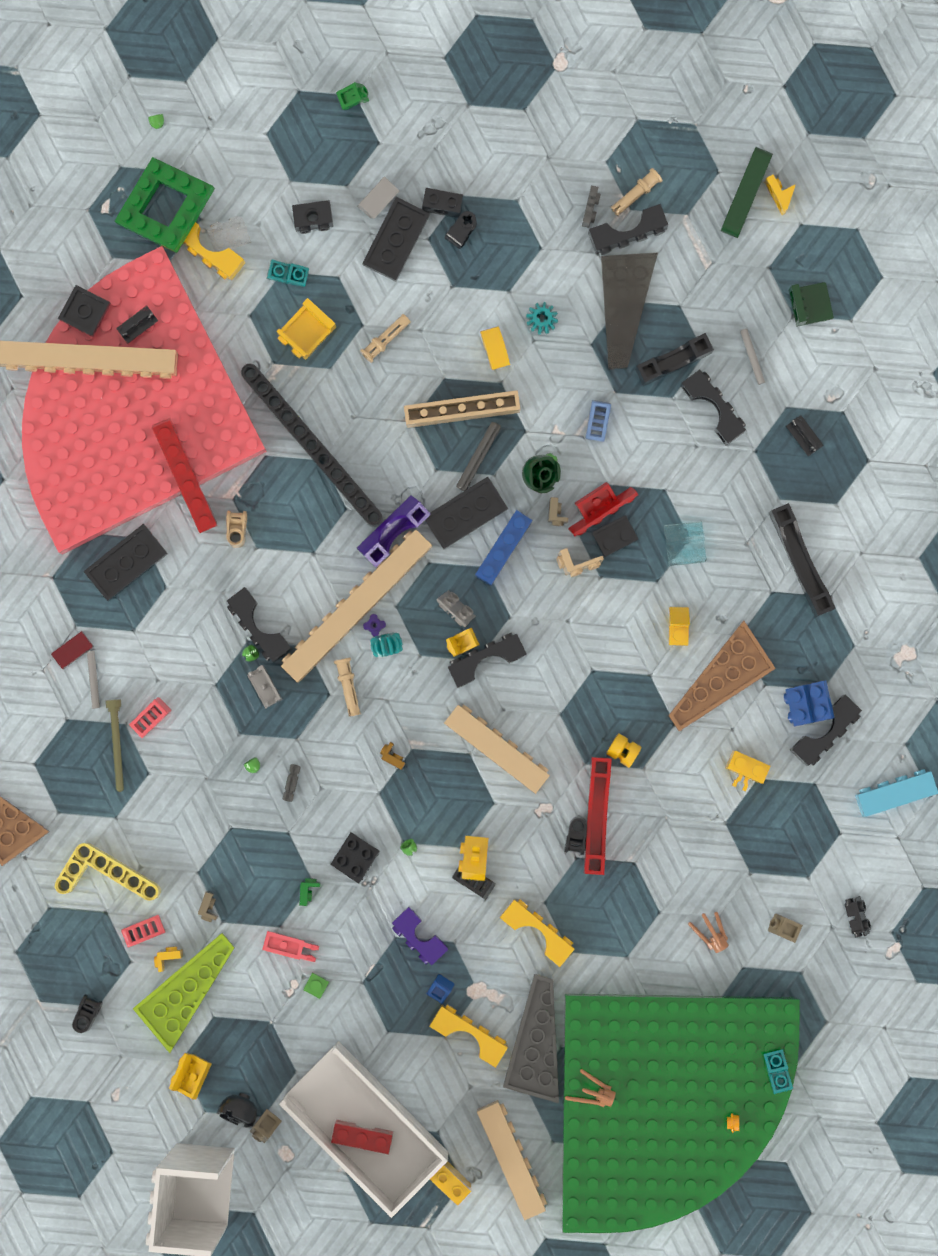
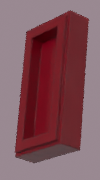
M81 631L52 652L51 655L59 666L64 669L94 646L84 632Z

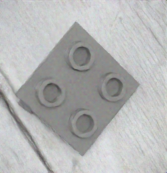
M448 590L436 599L439 606L445 612L448 610L447 614L451 613L453 615L451 618L455 617L454 620L460 626L466 627L476 617L473 614V610L469 606L464 605L454 592Z

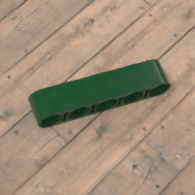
M755 147L722 225L721 232L735 238L739 237L773 153Z

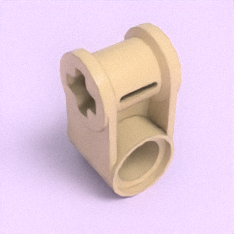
M227 510V541L232 547L240 548L245 543L247 511L233 513ZM234 534L241 535L240 541L236 543L231 541V537Z

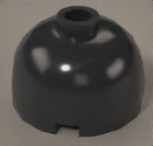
M239 1093V1095L226 1097L221 1102L217 1114H220L219 1117L235 1125L245 1123V1128H253L257 1109L254 1103L249 1100V1095Z

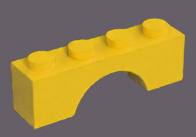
M195 222L183 242L188 247L186 250L195 257L199 255L203 259L202 263L207 267L211 268L213 266L217 269L216 273L224 280L228 278L232 281L245 265L244 259L230 248L219 252L205 249L199 240L201 228Z
M514 899L501 914L500 919L514 930L524 926H531L540 930L546 939L545 956L561 967L574 951L572 947L573 942L566 936L561 938L556 934L558 930L553 925H545L542 922L544 918L534 911L532 914L528 911V905L521 899L518 901Z
M447 1004L446 1007L441 1005L429 1027L445 1037L456 1031H465L472 1034L479 1043V1058L496 1068L508 1048L505 1044L506 1040L498 1035L494 1038L488 1034L490 1031L482 1025L479 1027L472 1024L473 1020L466 1015L459 1016L456 1014L457 1010Z

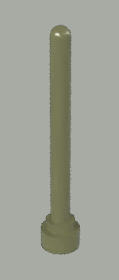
M121 699L105 701L106 708H108L111 716L116 790L122 792L124 784L118 719Z

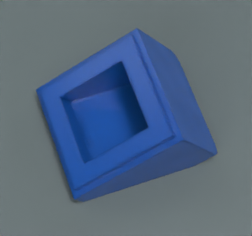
M438 974L426 994L443 1004L454 987V983Z

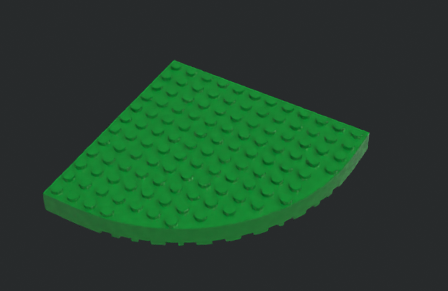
M565 994L562 1233H621L653 1228L677 1220L702 1208L737 1182L759 1158L772 1139L785 1113L792 1090L777 1094L773 1093L764 1054L783 1049L793 1086L798 1065L800 999L795 997ZM581 1069L604 1084L611 1086V1091L616 1092L611 1107L565 1100L566 1096L596 1100L595 1096L583 1092L582 1089L585 1088L598 1092L600 1088L603 1089L580 1072ZM731 1113L739 1115V1131H733V1133L731 1129H727V1117H731Z

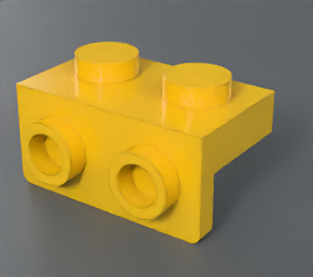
M184 1053L179 1060L176 1073L171 1078L169 1089L178 1091L196 1100L212 1063L194 1054Z

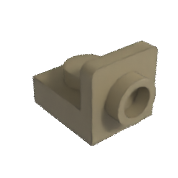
M555 497L550 498L548 522H552L553 526H563L564 523H568V518L557 517V514H561L562 503H558V498Z
M206 891L198 914L202 915L201 919L212 922V920L218 919V915L210 913L208 910L213 909L216 899L213 898L214 893Z
M774 914L768 931L796 943L803 925L781 915Z
M266 1109L250 1130L252 1137L258 1142L262 1141L265 1143L282 1120Z

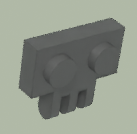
M591 185L582 222L583 227L589 228L590 222L594 223L597 212L593 211L595 204H599L601 196L600 193H597L599 187Z

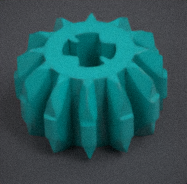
M543 302L542 307H540L539 303H536V309L533 307L529 308L532 314H526V318L531 319L527 321V326L533 325L531 328L532 332L538 329V335H541L542 330H544L545 334H549L548 328L551 330L555 329L552 323H558V319L553 318L558 315L557 311L551 312L553 310L552 305L547 309L546 302ZM540 315H545L544 322H540Z
M399 633L381 634L370 640L371 651L375 657H386L398 654L403 650L402 638Z

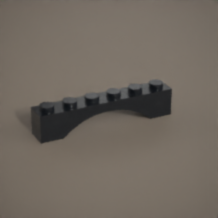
M787 503L769 512L770 518L814 617L816 618L836 609L827 588L810 558L790 504Z

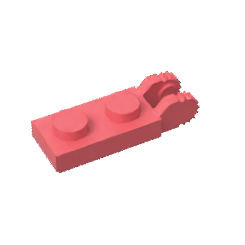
M267 931L262 950L298 960L303 959L315 962L316 957L302 954L303 947L315 951L319 950V946L307 943L305 940Z

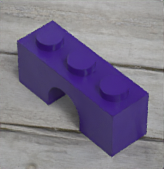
M407 907L392 922L394 925L392 929L399 937L403 935L407 939L405 943L411 950L416 949L420 953L418 957L426 965L430 963L432 966L449 948L436 934L427 941L418 939L415 934V928L422 922V919L410 907Z

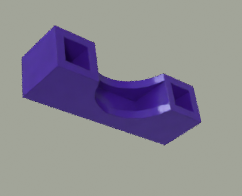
M410 495L357 547V550L376 568L390 555L391 544L402 532L410 528H417L431 514L416 498Z

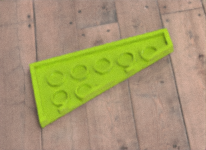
M223 933L133 1008L169 1053L173 1050L235 948Z

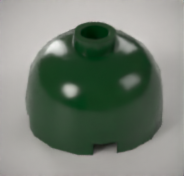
M535 455L529 458L522 468L524 483L528 488L537 493L552 491L555 483L560 480V464L548 455Z

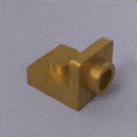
M392 742L389 745L385 744L380 752L383 755L381 759L402 770L405 765L402 762L403 757L396 753H393L391 756L389 753L394 744Z

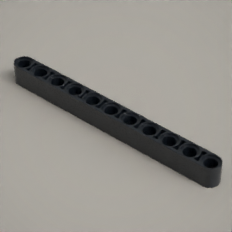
M254 364L244 365L241 375L246 383L370 527H378L383 520L379 509ZM250 369L256 372L252 378L246 377V372ZM266 384L268 389L265 392H259V385ZM274 398L280 399V404L276 407L270 405L271 400ZM287 412L293 415L290 421L282 419L283 415ZM298 427L305 428V432L301 436L295 434V429ZM310 441H315L317 447L314 450H309L307 444ZM324 455L330 458L329 462L325 465L319 463L320 458ZM340 470L342 476L339 479L332 478L333 471ZM351 484L354 486V491L349 494L345 493L344 487ZM359 499H365L367 501V504L364 508H358L356 506V502ZM376 513L379 515V520L372 523L368 519L369 515Z

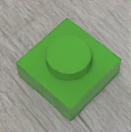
M312 972L303 990L320 999L330 981Z

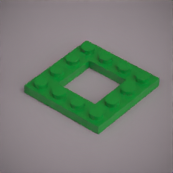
M152 157L114 222L164 248L178 253L215 188L211 184ZM160 183L187 196L169 227L143 215Z

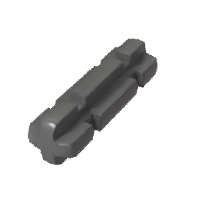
M290 765V775L288 774L285 785L286 791L283 793L282 798L284 801H293V791L295 792L298 781L297 775L301 768L299 765Z

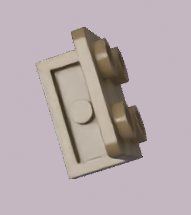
M565 548L559 551L556 560L559 568H563L566 576L570 574L571 577L582 574L583 569L588 568L591 571L599 568L604 558L600 556L574 566L569 551Z

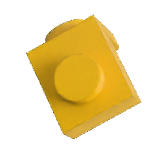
M472 628L446 639L447 649L454 657L480 645Z
M177 946L166 947V951L157 952V956H154L155 968H158V972L165 971L164 960L181 959L183 957V950H177Z

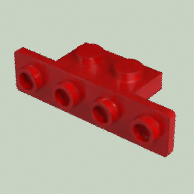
M605 482L575 502L583 519L569 527V531L574 536L584 534L589 527L599 524L604 517L614 514L622 505L631 503L638 496L637 491L630 487L618 496H615L610 485Z

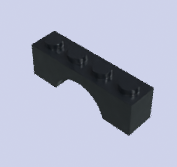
M661 204L644 209L641 214L640 223L630 231H617L608 223H604L590 228L588 235L595 254L601 253V255L610 253L611 249L615 247L621 249L629 246V242L635 240L641 242L646 240L649 235L654 234L658 236L665 233L668 222Z
M704 333L673 351L653 357L637 365L635 370L642 385L645 386L712 354L714 349L707 334Z
M699 369L683 381L680 387L691 401L706 400L715 406L719 415V422L715 433L727 446L746 431L744 428L746 424L740 417L737 418L735 416L732 405L729 402L725 403L719 388L712 386L709 375Z
M246 587L227 600L229 604L227 606L228 610L233 616L237 614L240 618L238 623L244 631L247 629L252 634L250 639L256 646L260 645L264 651L261 653L267 661L271 660L275 663L292 650L280 633L266 634L256 627L253 616L258 603Z
M511 632L502 636V641L498 643L492 641L484 645V650L478 652L475 649L467 653L468 657L463 660L459 657L450 661L451 665L448 666V669L457 688L475 680L477 665L487 657H501L510 664L526 656L527 653L518 635H513Z
M846 694L842 695L832 705L835 718L832 719V726L826 735L818 739L802 736L790 749L806 766L810 764L814 766L821 759L819 755L824 750L827 752L834 745L832 741L837 736L841 738L847 732L846 727L850 723L854 724L861 717L859 713L862 710Z

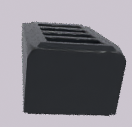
M458 867L452 878L486 900L496 883L485 877V881H480L477 887L474 888L473 886L477 880H471L469 884L466 883L468 879L461 880L462 872H458ZM485 882H487V885L485 886V888L483 889V891H482V893H481L480 890L482 889V887H483V885L485 884Z

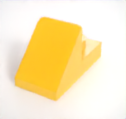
M771 175L766 178L764 183L781 215H784L789 207L795 185L782 191L783 187L780 180Z
M669 607V645L688 646L689 607Z

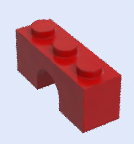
M336 1120L331 1143L389 1155L394 1131L380 1128L367 1129L356 1126V1123Z

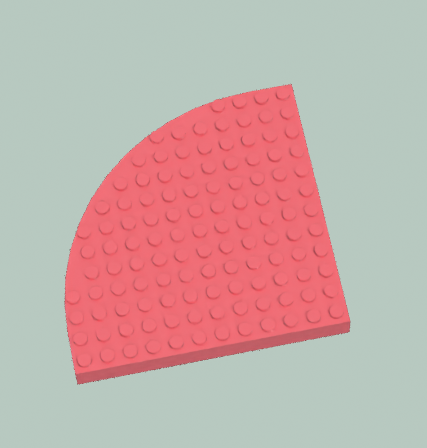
M163 246L123 265L87 290L111 303L93 337L59 321L46 343L176 350L178 353L177 376H171V379L160 378V375H152L151 378L141 377V374H133L132 377L121 376V373L107 376L102 375V372L87 375L83 374V371H75V374L64 373V370H56L55 373L45 372L44 369H37L36 372L31 374L22 418V450L25 472L39 514L58 552L62 555L182 495L154 434L152 425L168 418L171 419L199 485L267 452ZM145 306H148L158 322L127 344L116 328Z

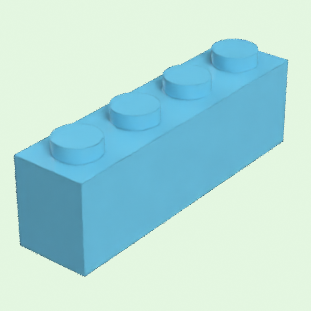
M925 769L914 772L915 776L907 778V775L895 778L896 782L890 784L888 781L878 783V788L871 789L866 787L860 789V793L856 794L855 797L862 817L938 794L932 772H926Z

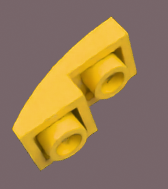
M499 326L480 331L490 368L494 370L510 365Z

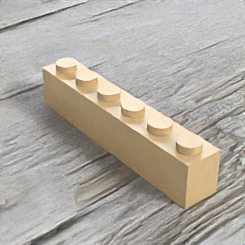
M518 390L406 405L404 406L406 426L411 428L520 413Z
M464 704L462 707L457 705L444 724L536 794L550 776L547 774L549 770L540 763L538 766L532 762L533 757L525 751L523 754L517 751L518 746L511 740H508V742L504 741L501 738L503 734L495 728L490 730L486 727L488 723L478 716L477 719L471 715L472 710Z
M497 1100L477 1109V1114L524 1221L545 1212L544 1205H547L544 1194H539L537 1187L540 1185L536 1176H531L529 1169L532 1167L528 1158H523L522 1156L523 1146L519 1139L515 1140L513 1133L516 1131L512 1122H507L505 1115L508 1113L504 1104H500Z

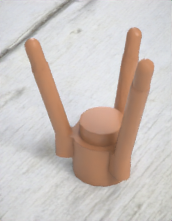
M718 912L714 914L720 933L715 932L706 914H702L706 925L713 935L709 938L711 941L689 922L688 925L707 944L710 950L714 949L715 953H719L729 946L726 941L728 937L724 932Z
M581 1069L580 1072L603 1089L600 1088L598 1092L585 1088L582 1089L583 1092L595 1096L596 1100L566 1096L565 1100L611 1107L616 1092L611 1091V1086L604 1084Z

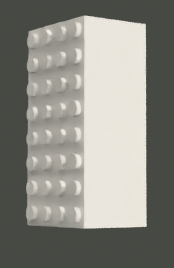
M339 1041L283 1097L279 1104L391 1218L448 1161V1151ZM336 1120L356 1123V1126L367 1129L380 1128L394 1131L389 1155L331 1143Z
M177 1143L166 1154L163 1161L161 1160V1163L158 1164V1167L152 1173V1183H155V1188L150 1194V1204H153V1208L148 1215V1225H151V1229L146 1236V1245L149 1246V1252L189 1256H211L228 1226L235 1148Z

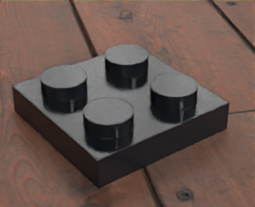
M75 285L58 319L93 337L111 303Z

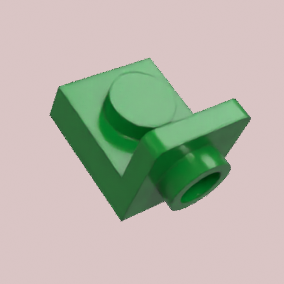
M354 82L336 92L342 110H348L361 102H369L368 90L360 83Z
M305 878V882H301L299 906H308V902H312V890H309V887H320L321 883L317 882V879Z

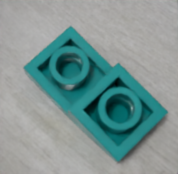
M271 259L266 279L305 287L309 268Z
M783 1049L764 1054L773 1093L777 1094L793 1090Z

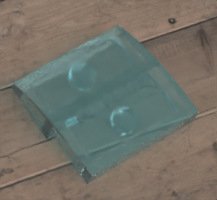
M702 521L664 525L668 566L707 561Z

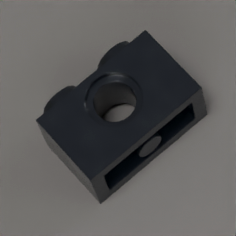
M426 188L422 209L429 213L459 218L463 204V194Z
M330 200L292 205L296 232L300 231L301 234H306L314 229L327 231L330 227H334ZM311 214H316L318 219L311 222L308 220V217Z

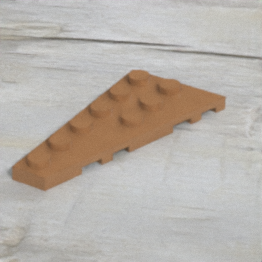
M745 621L739 625L668 715L678 731H681L776 669Z
M0 796V864L4 866L50 831Z

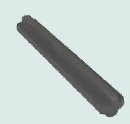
M492 422L456 485L460 490L465 491L470 485L501 429L499 424Z

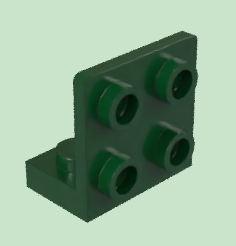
M826 282L799 287V284L791 285L788 291L796 327L828 321L834 318Z

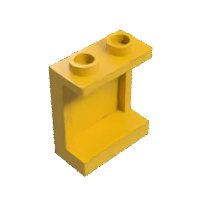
M308 298L283 328L276 331L279 335L277 339L285 346L287 344L293 348L291 352L299 359L303 357L305 360L336 328V324Z
M448 1161L430 1178L456 1205H459L471 1192V1183Z

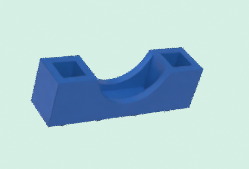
M516 510L479 567L475 577L492 586L533 520Z

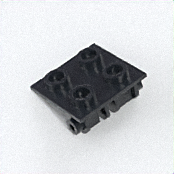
M350 832L330 865L360 884L380 851Z

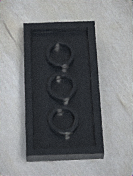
M396 197L362 265L397 282L430 213Z
M486 477L430 512L431 515L425 521L444 550L508 510V507L489 477Z
M143 523L84 570V573L109 602L168 553Z

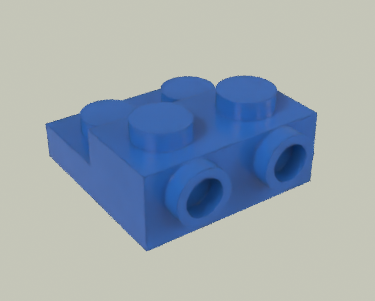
M826 680L785 689L784 701L787 705L789 704L790 708L788 719L790 723H793L794 727L835 718Z

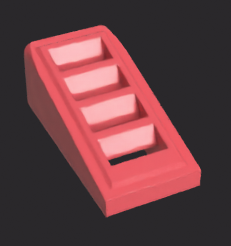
M157 697L129 726L143 738L172 710L160 697ZM150 710L158 717L157 719L149 713ZM144 715L152 723L151 725L143 718ZM138 721H140L147 728L145 731L137 723Z
M159 915L121 930L128 948L166 933ZM152 921L155 922L158 932H154L151 924ZM144 924H147L150 935H147ZM137 927L140 928L143 938L139 937ZM129 930H132L135 941H132Z

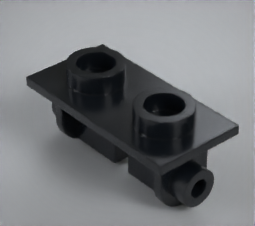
M145 306L116 329L128 344L158 322L148 306Z
M801 415L786 425V428L808 457L824 446Z
M861 896L854 898V901L853 898L846 899L844 905L847 916H855L854 920L849 921L852 934H854L855 938L862 936V932L863 936H867L870 934L871 924L869 919H866L864 900H861Z

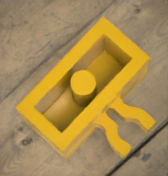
M732 751L725 769L738 774V777L732 783L733 787H736L737 783L744 776L742 790L746 792L748 780L751 779L763 784L771 766L738 751Z
M465 836V842H461L460 854H464L463 861L459 860L458 872H462V879L485 881L489 838Z

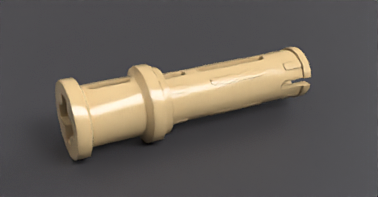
M651 168L650 172L643 179L637 180V185L610 207L613 212H616L617 216L644 193L651 192L650 189L658 182L661 183L663 181L656 170Z
M402 314L378 338H373L372 342L365 349H361V354L372 363L373 359L380 352L385 351V346L411 321ZM399 325V327L390 336H388V334L391 333Z
M351 657L334 661L339 674L337 678L339 682L341 681L349 717L361 714L353 682L355 675L352 673L350 666Z

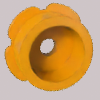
M731 1113V1117H727V1129H731L732 1133L733 1131H739V1115H733V1113Z

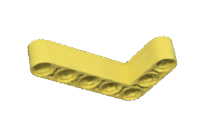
M82 843L76 847L55 882V889L58 893H70L74 890L89 865L145 900L157 899L161 893V888L157 883L90 843ZM84 846L90 850L87 857L81 855V848ZM100 856L106 859L104 867H100L97 864V859ZM73 863L79 865L80 870L77 874L71 871ZM116 866L121 867L123 870L120 877L114 875L113 870ZM132 876L139 879L137 887H133L130 884ZM62 880L69 882L68 890L61 888ZM149 886L154 887L156 890L153 897L148 896L146 893Z

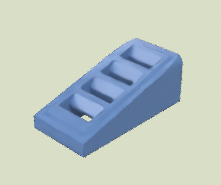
M592 400L586 439L605 441L611 403ZM595 407L605 408V412L597 411ZM594 415L604 416V420L593 417ZM592 422L603 424V427L592 426ZM591 430L602 431V434H592Z

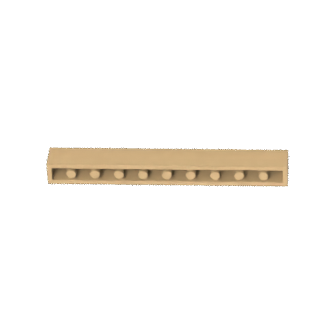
M0 341V367H6V370L11 371L25 368V371L30 372L44 369L45 372L55 373L56 370H64V373L75 374V371H83V374L87 375L102 372V375L113 376L114 373H121V376L132 377L133 374H141L140 376L145 378H151L152 375H160V378L171 379V376H177L178 353L176 350Z
M410 530L403 537L405 541L400 546L396 544L389 551L391 555L384 559L373 573L370 571L364 576V582L360 586L356 585L352 588L348 599L345 600L343 598L335 606L337 610L333 614L329 612L322 619L324 623L319 628L315 626L309 632L310 637L306 641L301 640L295 647L297 650L292 655L289 653L283 658L281 667L297 683L433 547L417 530L414 532Z

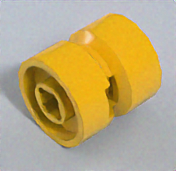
M618 733L606 754L613 759L619 758L621 764L630 768L642 747L635 742L629 743L628 738ZM624 748L629 750L627 754L622 753Z

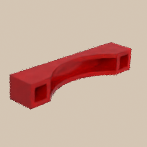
M168 418L152 425L154 434L199 533L216 527L217 521L192 470L171 419Z
M591 757L584 874L604 875L607 810L612 762L610 758Z

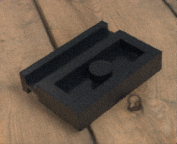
M626 515L592 532L604 558L639 540Z

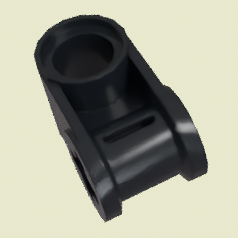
M470 211L463 212L448 230L444 239L461 249L476 228L477 221L475 215ZM469 218H471L472 223H467L465 225L464 219L469 220Z
M575 817L570 821L564 852L572 851L584 855L587 824L583 818ZM576 821H581L584 824L581 831L573 829V824Z
M87 994L83 996L72 1022L74 1031L84 1033L90 1030L102 1007V1001L97 1002L88 998ZM81 1018L87 1022L85 1029L78 1027V1020Z

